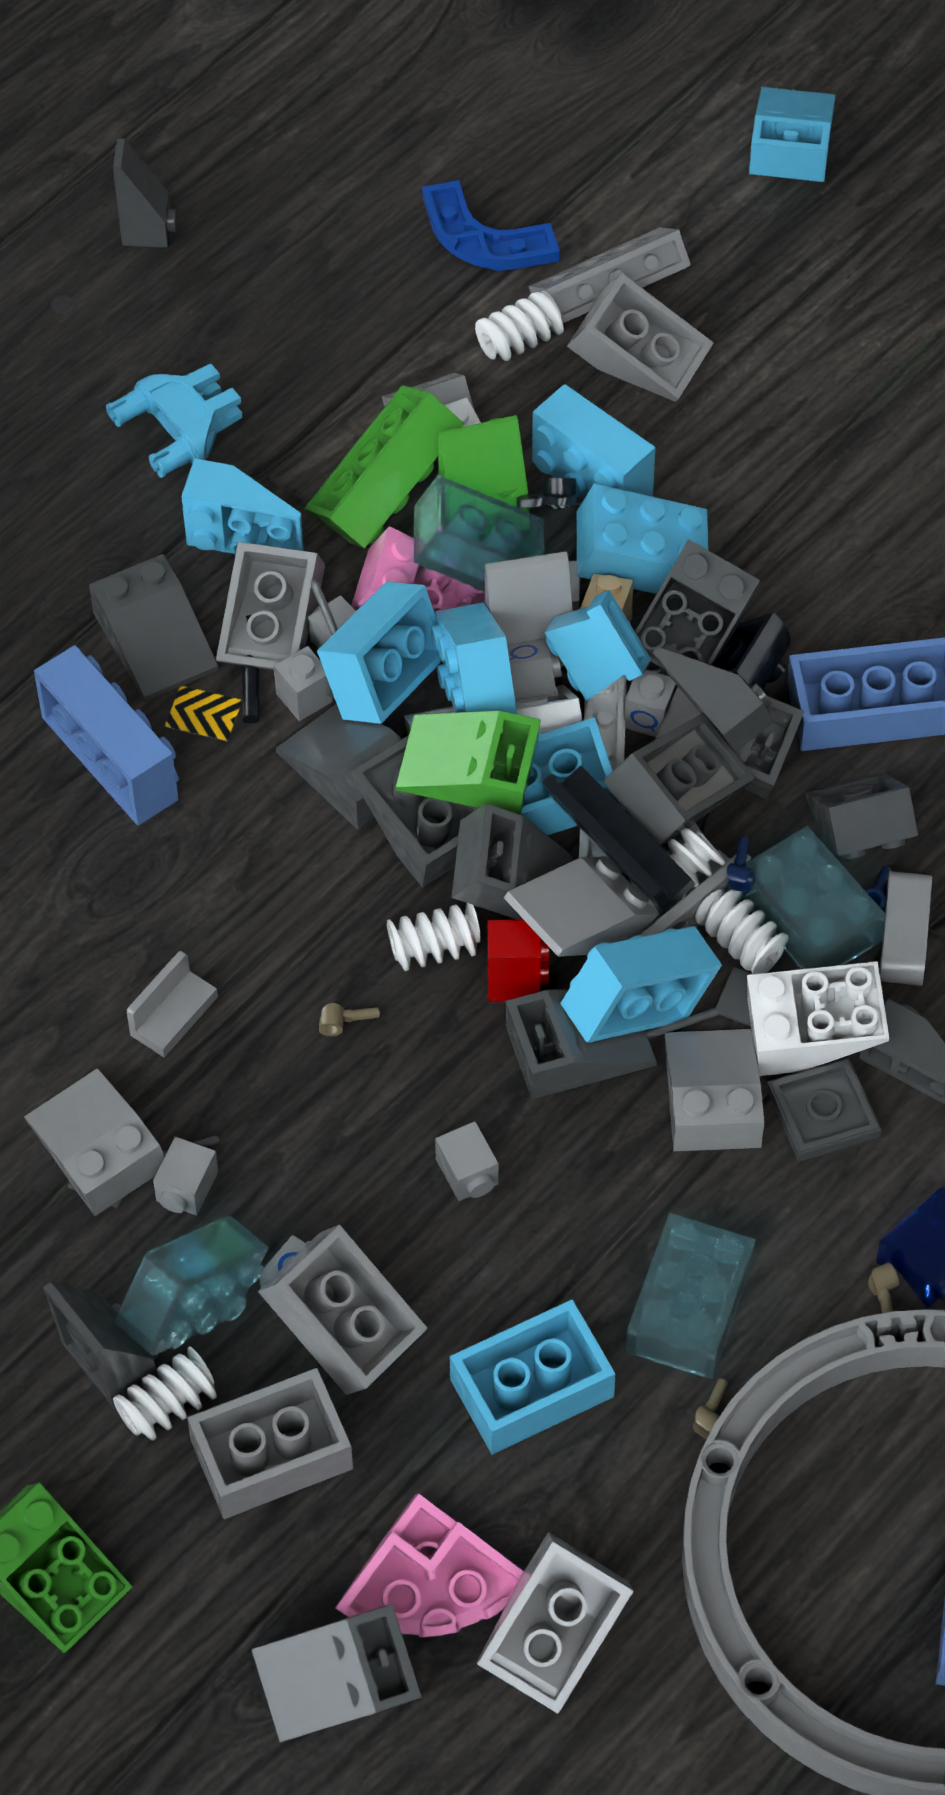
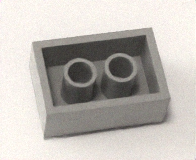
M340 1224L320 1232L258 1291L346 1395L364 1390L370 1386L428 1329Z
M317 1368L187 1417L192 1445L223 1519L353 1469L352 1446Z

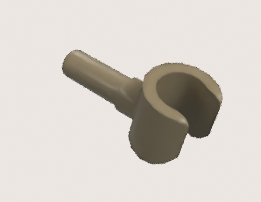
M329 1003L322 1009L319 1032L325 1036H337L343 1032V1022L379 1018V1008L344 1010L339 1004Z
M886 1263L874 1268L868 1279L869 1289L878 1297L882 1313L893 1312L888 1290L899 1286V1278L893 1265Z
M722 1378L717 1380L709 1400L705 1405H701L695 1414L692 1429L706 1440L715 1422L720 1417L715 1411L728 1386V1382Z

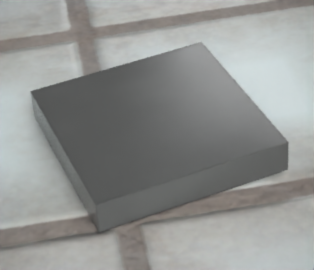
M849 1057L767 1082L768 1094L798 1162L881 1136L882 1129Z

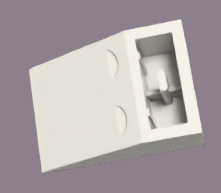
M878 961L747 975L748 1007L759 1076L805 1071L889 1041Z

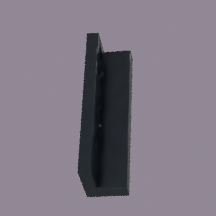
M579 766L562 783L552 774L542 781V784L556 804L663 914L695 886L692 878L582 766Z

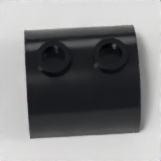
M774 612L740 623L713 666L739 675L749 687L756 683L763 690L767 682L772 683L776 681L786 669V665L781 659L791 643L789 631Z

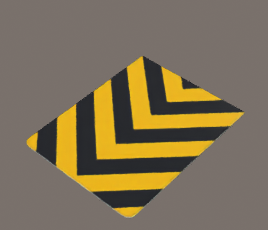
M181 686L165 726L228 741L243 700Z

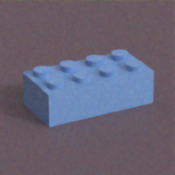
M945 638L789 655L786 684L791 706L804 711L797 728L801 751L945 735Z
M74 645L34 670L42 718L137 826L179 800L176 783L179 781V777L174 767V759L176 758L174 748L165 737H157L151 730L149 720L141 710L137 709L134 711L130 707L119 685L115 682L110 684L103 677L99 664L91 655L85 657Z

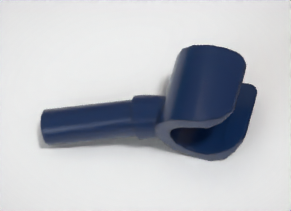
M747 837L739 839L736 859L734 863L728 865L726 870L727 877L729 878V888L743 893L750 892L755 879V870L745 867L750 842Z
M883 866L875 886L862 893L860 899V911L862 913L864 906L868 902L873 901L879 904L877 918L884 915L886 904L884 893L888 883L889 871H892L890 867Z

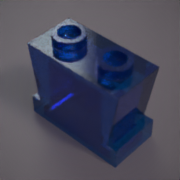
M943 1187L937 1190L880 1240L876 1262L880 1266L891 1263L927 1308L931 1307L938 1299L945 1301V1188Z

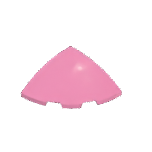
M415 1494L335 1609L347 1617H351L393 1604L402 1634L418 1635L419 1637L446 1635L459 1632L461 1628L472 1625L482 1619H489L505 1609L524 1571L461 1523L454 1521L422 1495Z

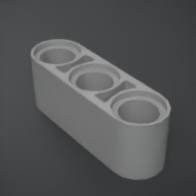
M889 871L879 972L881 982L923 985L932 875Z

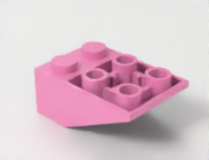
M389 526L368 549L351 606L357 611L385 582L425 585L434 613L435 611L484 602L485 604V574Z

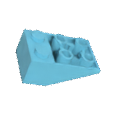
M761 87L751 142L749 174L824 182L836 95Z
M194 458L181 496L187 545L195 546L201 550H216L235 555L238 542L304 551L302 518L299 511L234 465Z

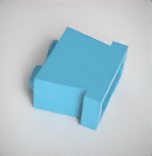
M610 590L595 596L588 607L553 617L544 632L550 651L556 657L559 656L565 665L570 684L576 691L582 693L586 701L593 698L623 675L626 676L628 681L643 675L651 660Z

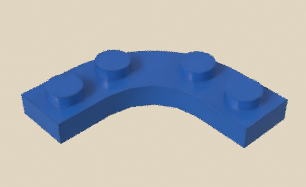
M459 180L422 187L423 202L435 236L450 253L461 260L495 271L520 269L560 261V250L551 223L514 230L493 229L482 225L473 218L467 208Z

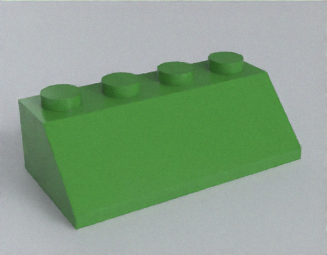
M402 385L305 506L304 510L349 543L365 549L367 545L373 544L384 531L383 525L392 513L399 512L409 500L408 493L416 483L425 480L434 468L433 462L438 457V433L448 431L454 427H462L464 423L430 392Z

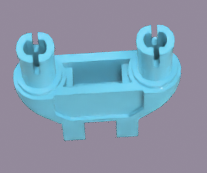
M208 364L186 376L168 374L147 376L137 381L133 391L106 405L107 413L117 427L147 412L154 415L173 437L174 443L155 454L149 455V462L160 478L187 463L193 464L194 458L206 460L211 452L216 433L243 418L242 411L237 407V405L241 404V397L233 388L221 393V387L216 383L220 379V373L212 364Z

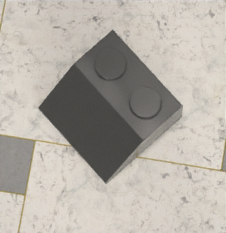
M884 772L805 792L807 803L825 847L835 855L841 856L842 859L861 857L866 854V849L880 845L883 849L900 847L906 844L905 839L918 836L909 787Z

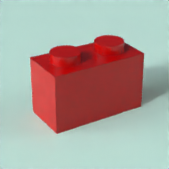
M488 920V1002H506L507 1000L540 992V985H549V946L525 920Z

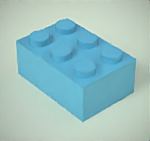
M566 384L533 411L532 462L542 473L550 474L554 478H576V495H587L593 484L653 497L655 447Z
M593 484L577 510V577L591 580L593 573L613 575L633 580V589L657 594L688 539L708 550L707 509Z
M385 582L317 650L343 720L382 724L437 665L442 662L439 650H435L433 645L431 626L437 625V620L425 585Z
M484 602L435 611L437 625L431 626V635L434 648L439 650L443 664L437 665L438 680L441 689H445L448 701H452L454 712L503 711L517 714L506 636Z
M595 717L539 735L521 815L546 835L578 826L556 804L542 784V781L550 774L562 783L579 766H582L624 809L604 783V780L613 771Z
M695 926L677 930L671 928L662 933L648 936L636 935L628 940L614 943L602 942L589 951L588 959L578 975L570 982V988L560 1004L586 1043L666 1026L690 1016L722 964Z
M573 1299L450 1356V1380L492 1455L614 1397L615 1372Z

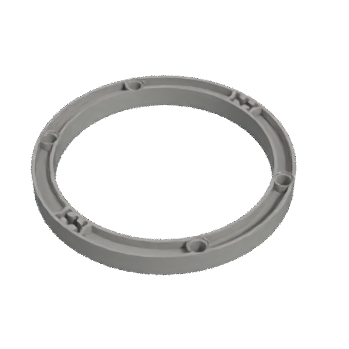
M945 1310L893 1311L861 1317L832 1326L812 1335L776 1356L751 1377L731 1399L715 1422L695 1466L685 1509L682 1547L685 1594L692 1623L703 1652L720 1683L739 1709L753 1724L787 1754L815 1772L846 1787L869 1795H945V1749L927 1748L895 1742L850 1725L815 1704L775 1667L758 1644L744 1618L735 1595L728 1564L726 1544L727 1521L737 1485L749 1461L767 1436L799 1406L829 1388L869 1373L905 1367H945ZM918 1335H922L920 1342H917ZM714 1463H721L728 1466L730 1470L720 1474L713 1472L708 1466ZM759 1681L768 1686L769 1691L762 1695H756L751 1693L746 1688V1685Z

